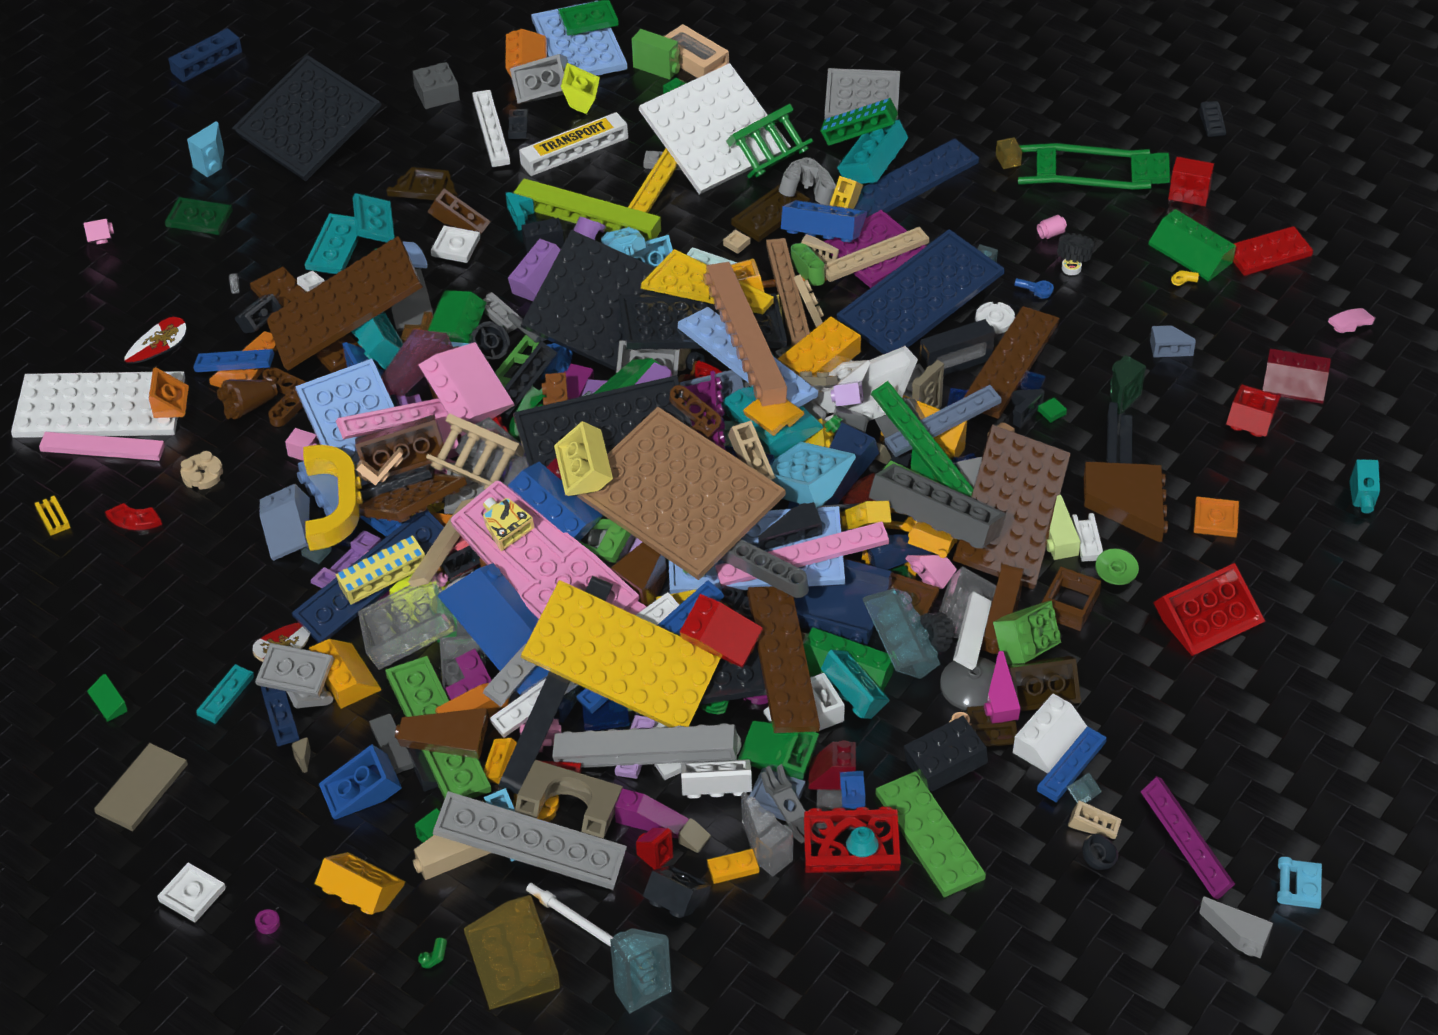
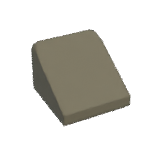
M304 738L292 743L294 758L302 772L305 773L308 771L310 745L308 738Z
M692 818L687 821L678 834L679 844L696 853L700 852L711 837Z

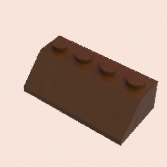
M435 414L355 438V447L360 460L363 459L376 471L383 467L399 447L403 450V460L397 467H391L388 471L390 473L389 476L432 464L426 458L427 454L437 458L444 445Z

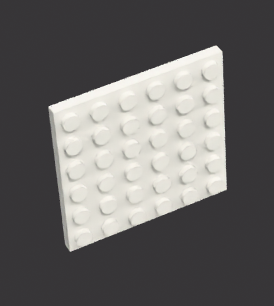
M730 63L639 106L641 114L699 195L753 169L740 146L735 144L729 147L726 140L733 133L766 117L767 113ZM774 126L777 132L779 133L780 137L784 141L785 145L787 146L788 150H790L791 146L783 137L778 128ZM761 130L760 135L774 158L781 155L782 152L769 131ZM746 138V144L759 165L767 162L766 157L754 138Z

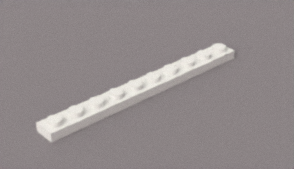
M667 592L636 614V616L658 625L679 604ZM546 679L490 717V722L503 738L527 722ZM570 681L565 694L578 686V684Z

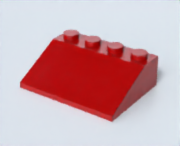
M1235 563L1153 602L1163 622L1191 656L1265 622Z

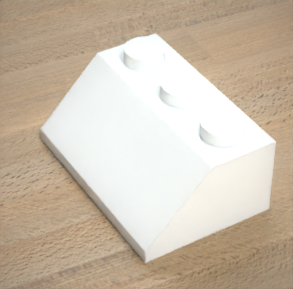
M1052 694L1015 736L1013 753L1044 772L1049 773L1085 730L1087 725L1071 703Z
M750 760L681 763L682 794L687 795L688 798H699L701 794L721 797L724 796V793L743 796L747 792H752Z

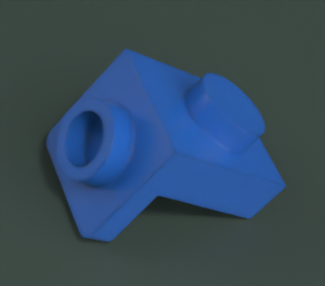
M863 771L840 772L842 808L856 809L865 807Z

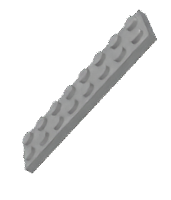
M449 791L433 830V835L612 890L614 889L627 847Z

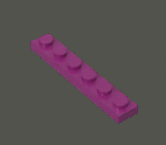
M1156 777L1141 791L1142 795L1212 897L1215 899L1221 898L1235 883L1162 778Z

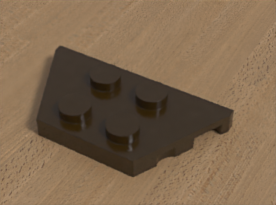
M412 167L404 176L397 180V185L393 188H387V196L435 200L441 191L446 189L458 198L448 170Z

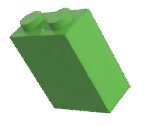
M640 29L632 38L634 68L669 80L679 72L680 51L678 49V41Z

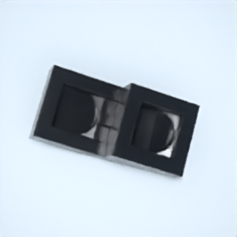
M510 109L508 138L526 139L528 109Z

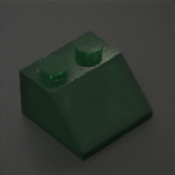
M1127 355L1120 361H1116L1112 367L1113 378L1110 382V396L1112 402L1118 403L1117 414H1123L1142 394L1146 366Z

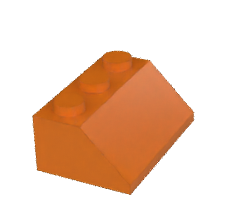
M525 29L506 34V70L510 76V68L547 58L546 36Z

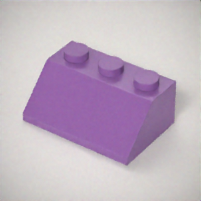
M542 239L537 241L508 277L512 294L531 301L534 300L561 250L556 244Z

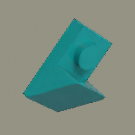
M508 192L506 193L507 208L518 231L522 230L521 225L525 224V221L528 220L527 215L534 213L533 200Z

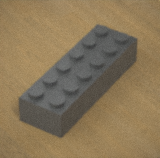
M894 463L875 474L869 498L875 501H889L890 507L895 512L907 514L913 517L915 521L929 524L933 529L949 533L955 539L969 542L975 548L983 549L998 538L1006 517V513Z

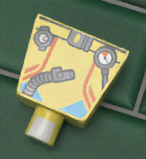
M491 497L483 503V507L487 510L483 514L485 526L500 551H503L534 529L532 516L509 498H505L500 503H497Z

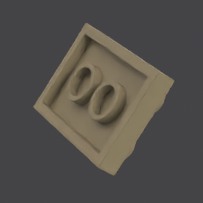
M937 360L934 364L928 366L920 377L914 379L912 383V399L937 409L942 406L944 363Z

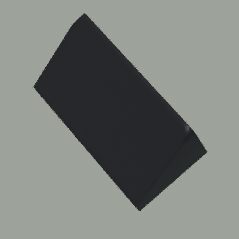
M409 748L408 754L423 791L439 787L423 751Z

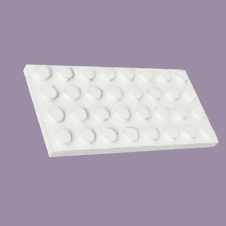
M152 372L25 374L11 433L13 438L43 437L45 432L94 436L175 435L178 417H153L149 402ZM165 372L184 383V372Z

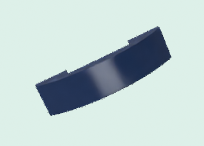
M261 686L277 746L299 741L286 691Z

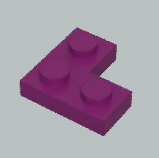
M475 648L455 658L465 678L445 689L452 700L481 684L492 681Z

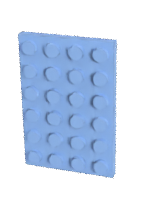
M558 9L531 14L537 33L547 38V57L561 54L567 57L569 64L594 75H603L627 69V62L611 27L567 36L558 15Z
M372 359L296 386V392L320 445L333 446L346 452L353 461L357 477L356 465L360 458L355 447V438L362 436L343 439L336 420L340 417L394 407ZM361 478L362 485L368 484L367 481Z

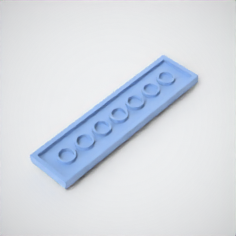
M706 307L678 321V329L748 382V374L743 371L742 361L737 358L736 347L732 346L731 336L726 333L725 323L721 322L720 315ZM774 357L787 386L786 399L800 407L818 397L817 389Z

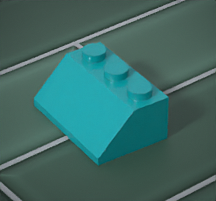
M830 650L821 670L825 673L830 683L839 689L838 694L840 697L853 705V711L858 717L872 719L890 701L889 698L847 651Z

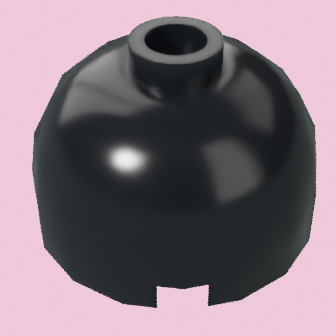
M491 321L483 322L475 327L469 336V344L475 342L487 362H494L507 353L506 351L510 344L506 330L501 325L498 326Z

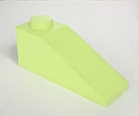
M1061 495L1057 496L1049 538L1046 540L1047 551L1051 552L1054 560L1079 556L1080 539Z

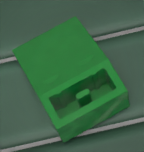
M753 721L738 760H750L752 767L761 770L770 766L772 771L777 772V767L782 764L785 775L804 780L817 746L819 734L816 732L774 733L772 723Z

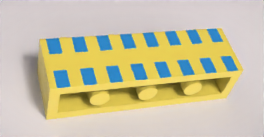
M411 536L387 549L381 550L369 558L363 559L349 568L343 569L335 575L339 587L351 605L413 574L425 557V553L414 536Z

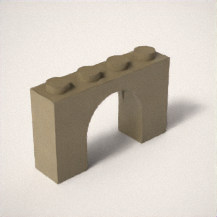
M535 760L517 795L515 812L537 818L544 803L550 797L560 794L573 795L583 800L588 806L584 814L581 832L604 839L614 817L615 804L623 786Z

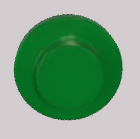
M837 415L833 416L824 424L825 431L827 433L830 430L832 433L836 432L843 419Z

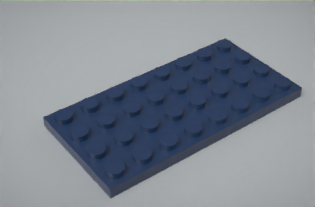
M947 230L837 313V319L848 328L860 334L861 338L883 354L904 346L908 348L1002 276L1004 268L957 234Z

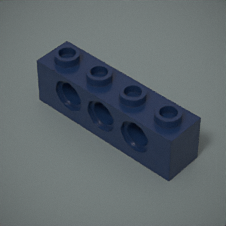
M227 28L168 58L171 72L182 82H185L241 53L240 38Z

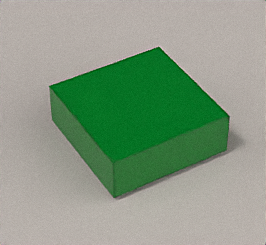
M1055 398L1038 406V411L1050 423L1067 413V409Z

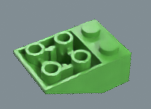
M1052 601L1005 615L993 622L999 650L1004 652L1007 664L1026 663L1061 643Z

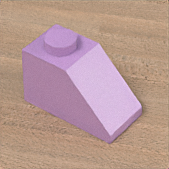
M862 380L834 385V390H831L832 402H836V406L862 403L864 401Z

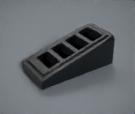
M1218 101L1202 102L1199 114L1207 136L1226 135Z

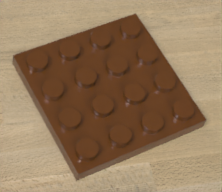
M433 473L432 478L376 495L363 502V504L359 505V516L404 522L410 519V515L425 511L428 505L439 503L444 500L445 496L460 492V488L467 485V482L463 476Z

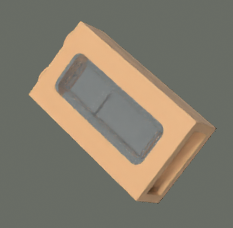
M683 24L664 36L678 41L680 68L697 78L729 64L728 50Z

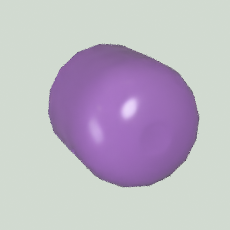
M579 217L573 230L595 240L597 232L604 233L607 227L599 222Z

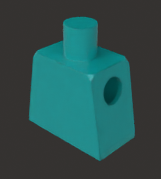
M1356 460L1350 478L1353 505L1361 507L1363 513L1374 511V506L1380 493L1378 460Z

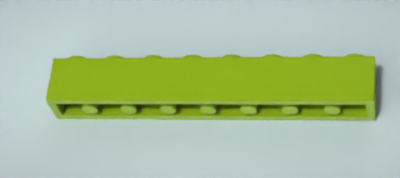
M525 178L514 191V194L533 200L534 212L572 223H577L579 217H584L605 225L607 228L604 232L631 227L638 230L645 241L657 238L661 232L660 216Z

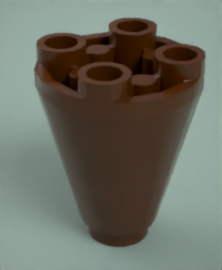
M229 379L223 381L221 388L217 390L218 398L223 401L225 407L224 414L227 419L243 417L272 400L278 393L274 381Z

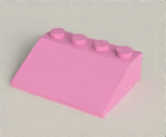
M475 342L435 354L418 364L448 414L450 413L477 426H481L515 405ZM462 432V433H461V436H464V435H466L467 433Z

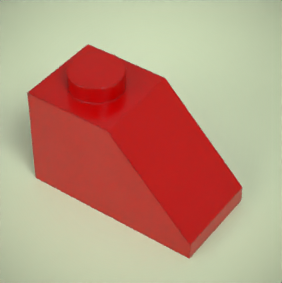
M652 828L647 833L641 834L636 841L637 855L654 870L661 868L673 858L672 830L669 828Z

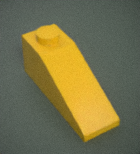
M839 176L830 205L854 209L863 185L857 181Z

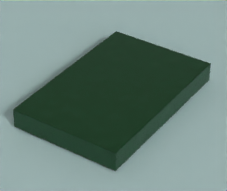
M179 197L165 224L166 227L219 235L232 212V206Z

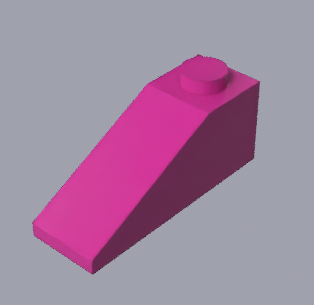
M1003 651L998 652L987 703H984L985 714L990 716L992 723L1018 720L1020 714V705Z

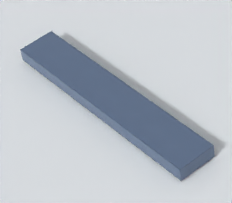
M988 385L920 420V422L934 438L1000 404L1001 397L991 385ZM900 431L884 439L885 444L895 457L912 449V446Z

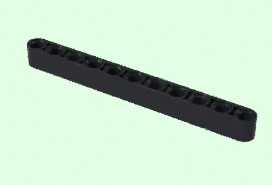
M592 575L585 592L606 601L613 584ZM549 671L498 787L506 788L507 791L518 795L537 758L569 686V680Z

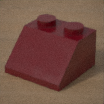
M845 740L832 742L814 756L809 764V789L841 790L840 772L856 771V742Z

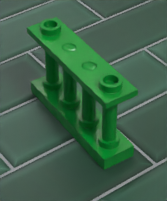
M790 104L733 133L726 140L729 147L735 144L740 146L751 164L753 170L747 175L748 178L753 176L758 178L766 173V169L796 153L802 154L809 149L808 146L813 142L811 138L803 142L791 124L789 114L793 111V108ZM776 122L783 123L796 147L788 150L774 127ZM761 130L769 131L782 152L781 155L774 158L760 135ZM746 138H754L768 162L759 165L746 144Z

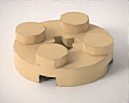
M204 451L181 462L182 480L190 488L192 486L199 489L210 488L220 481L221 474L223 475L221 461L209 451Z

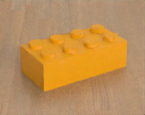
M829 317L777 360L790 370H795L796 374H800V371H812V375H817V372H831L842 362H849L860 353L861 335L836 319Z

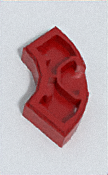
M123 503L105 511L106 517L112 523L125 529L146 530L162 525L161 519L152 507L133 509Z

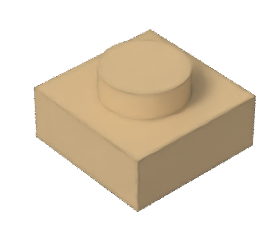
M737 230L733 231L723 240V245L736 253L741 252L750 244V238Z

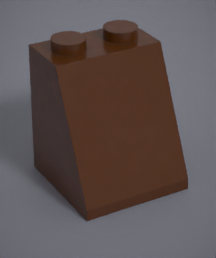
M643 542L611 567V570L639 595L640 599L638 601L646 607L656 601V597L659 596L668 577L665 557Z

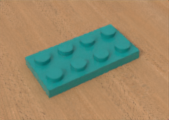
M329 213L305 262L306 270L337 274L346 268L360 236H356L355 217Z

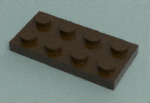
M778 185L732 218L731 225L760 242L781 227L782 207L795 200L811 202V199L797 190L794 196H785L779 192L780 185Z

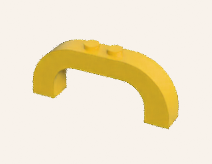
M328 445L303 447L304 465L308 476L331 474L338 478L339 503L336 510L324 518L305 521L306 539L310 551L331 547L348 537L359 521V504H363L361 491H358V489H362L361 478L356 475L352 459L343 450Z

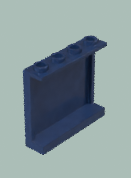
M843 559L845 584L808 586L809 591L805 596L801 598L794 597L799 626L810 631L813 627L859 644L868 645L892 584L891 571Z

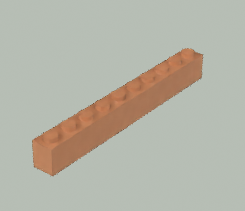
M730 262L706 265V273L703 274L704 284L708 285L710 297L714 298L715 308L720 311L721 322L725 323L726 333L731 336V344L733 347H736L737 358L742 361L744 373L747 372L749 385H753L755 398L759 399L762 407L786 403V383Z

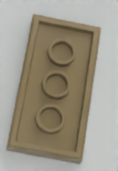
M149 743L95 807L96 814L133 831L188 765L187 760Z

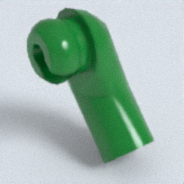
M437 938L431 953L424 952V954L421 953L419 955L418 961L422 967L431 968L443 961L447 945L446 939Z

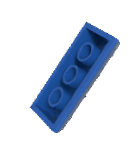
M795 200L782 207L781 229H785L788 233L792 234L804 232L805 235L816 236V234L823 235L824 239H834L836 237L841 238L843 242H852L861 233L867 211Z
M541 462L522 470L508 485L510 490L560 531L568 533L578 542L603 517L601 513L576 495H565L562 480Z

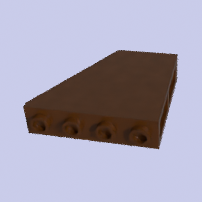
M1085 462L1084 507L1157 542H1162L1163 533H1167L1168 521H1164V517L1166 518L1167 505H1163V502L1166 501V489H1162V486H1165V474H1162L1161 465Z

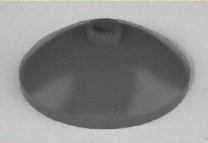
M978 656L976 667L971 670L956 661H952L941 674L940 687L944 697L952 705L962 710H966L967 707L984 706V703H987L996 663Z

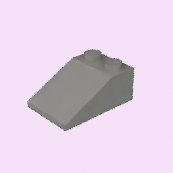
M557 54L510 68L517 103L521 104L564 95L561 83L565 66L568 63L567 57Z

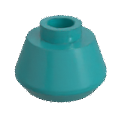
M867 827L855 828L846 841L848 851L861 858L873 855L877 851L879 844L873 831Z

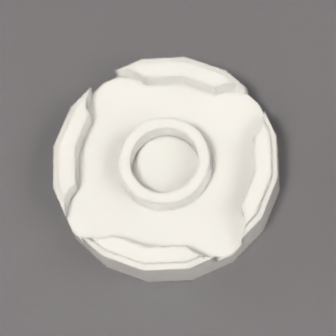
M988 302L977 309L975 320L977 322L986 319L989 325L994 327L995 334H1000L1008 330L1015 319L1013 309L1004 303L998 302V304H993V302Z

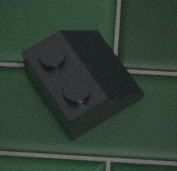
M669 865L652 871L643 897L649 899L651 905L660 908L664 907L670 910L669 913L671 915L682 918L693 914L710 890L711 884Z

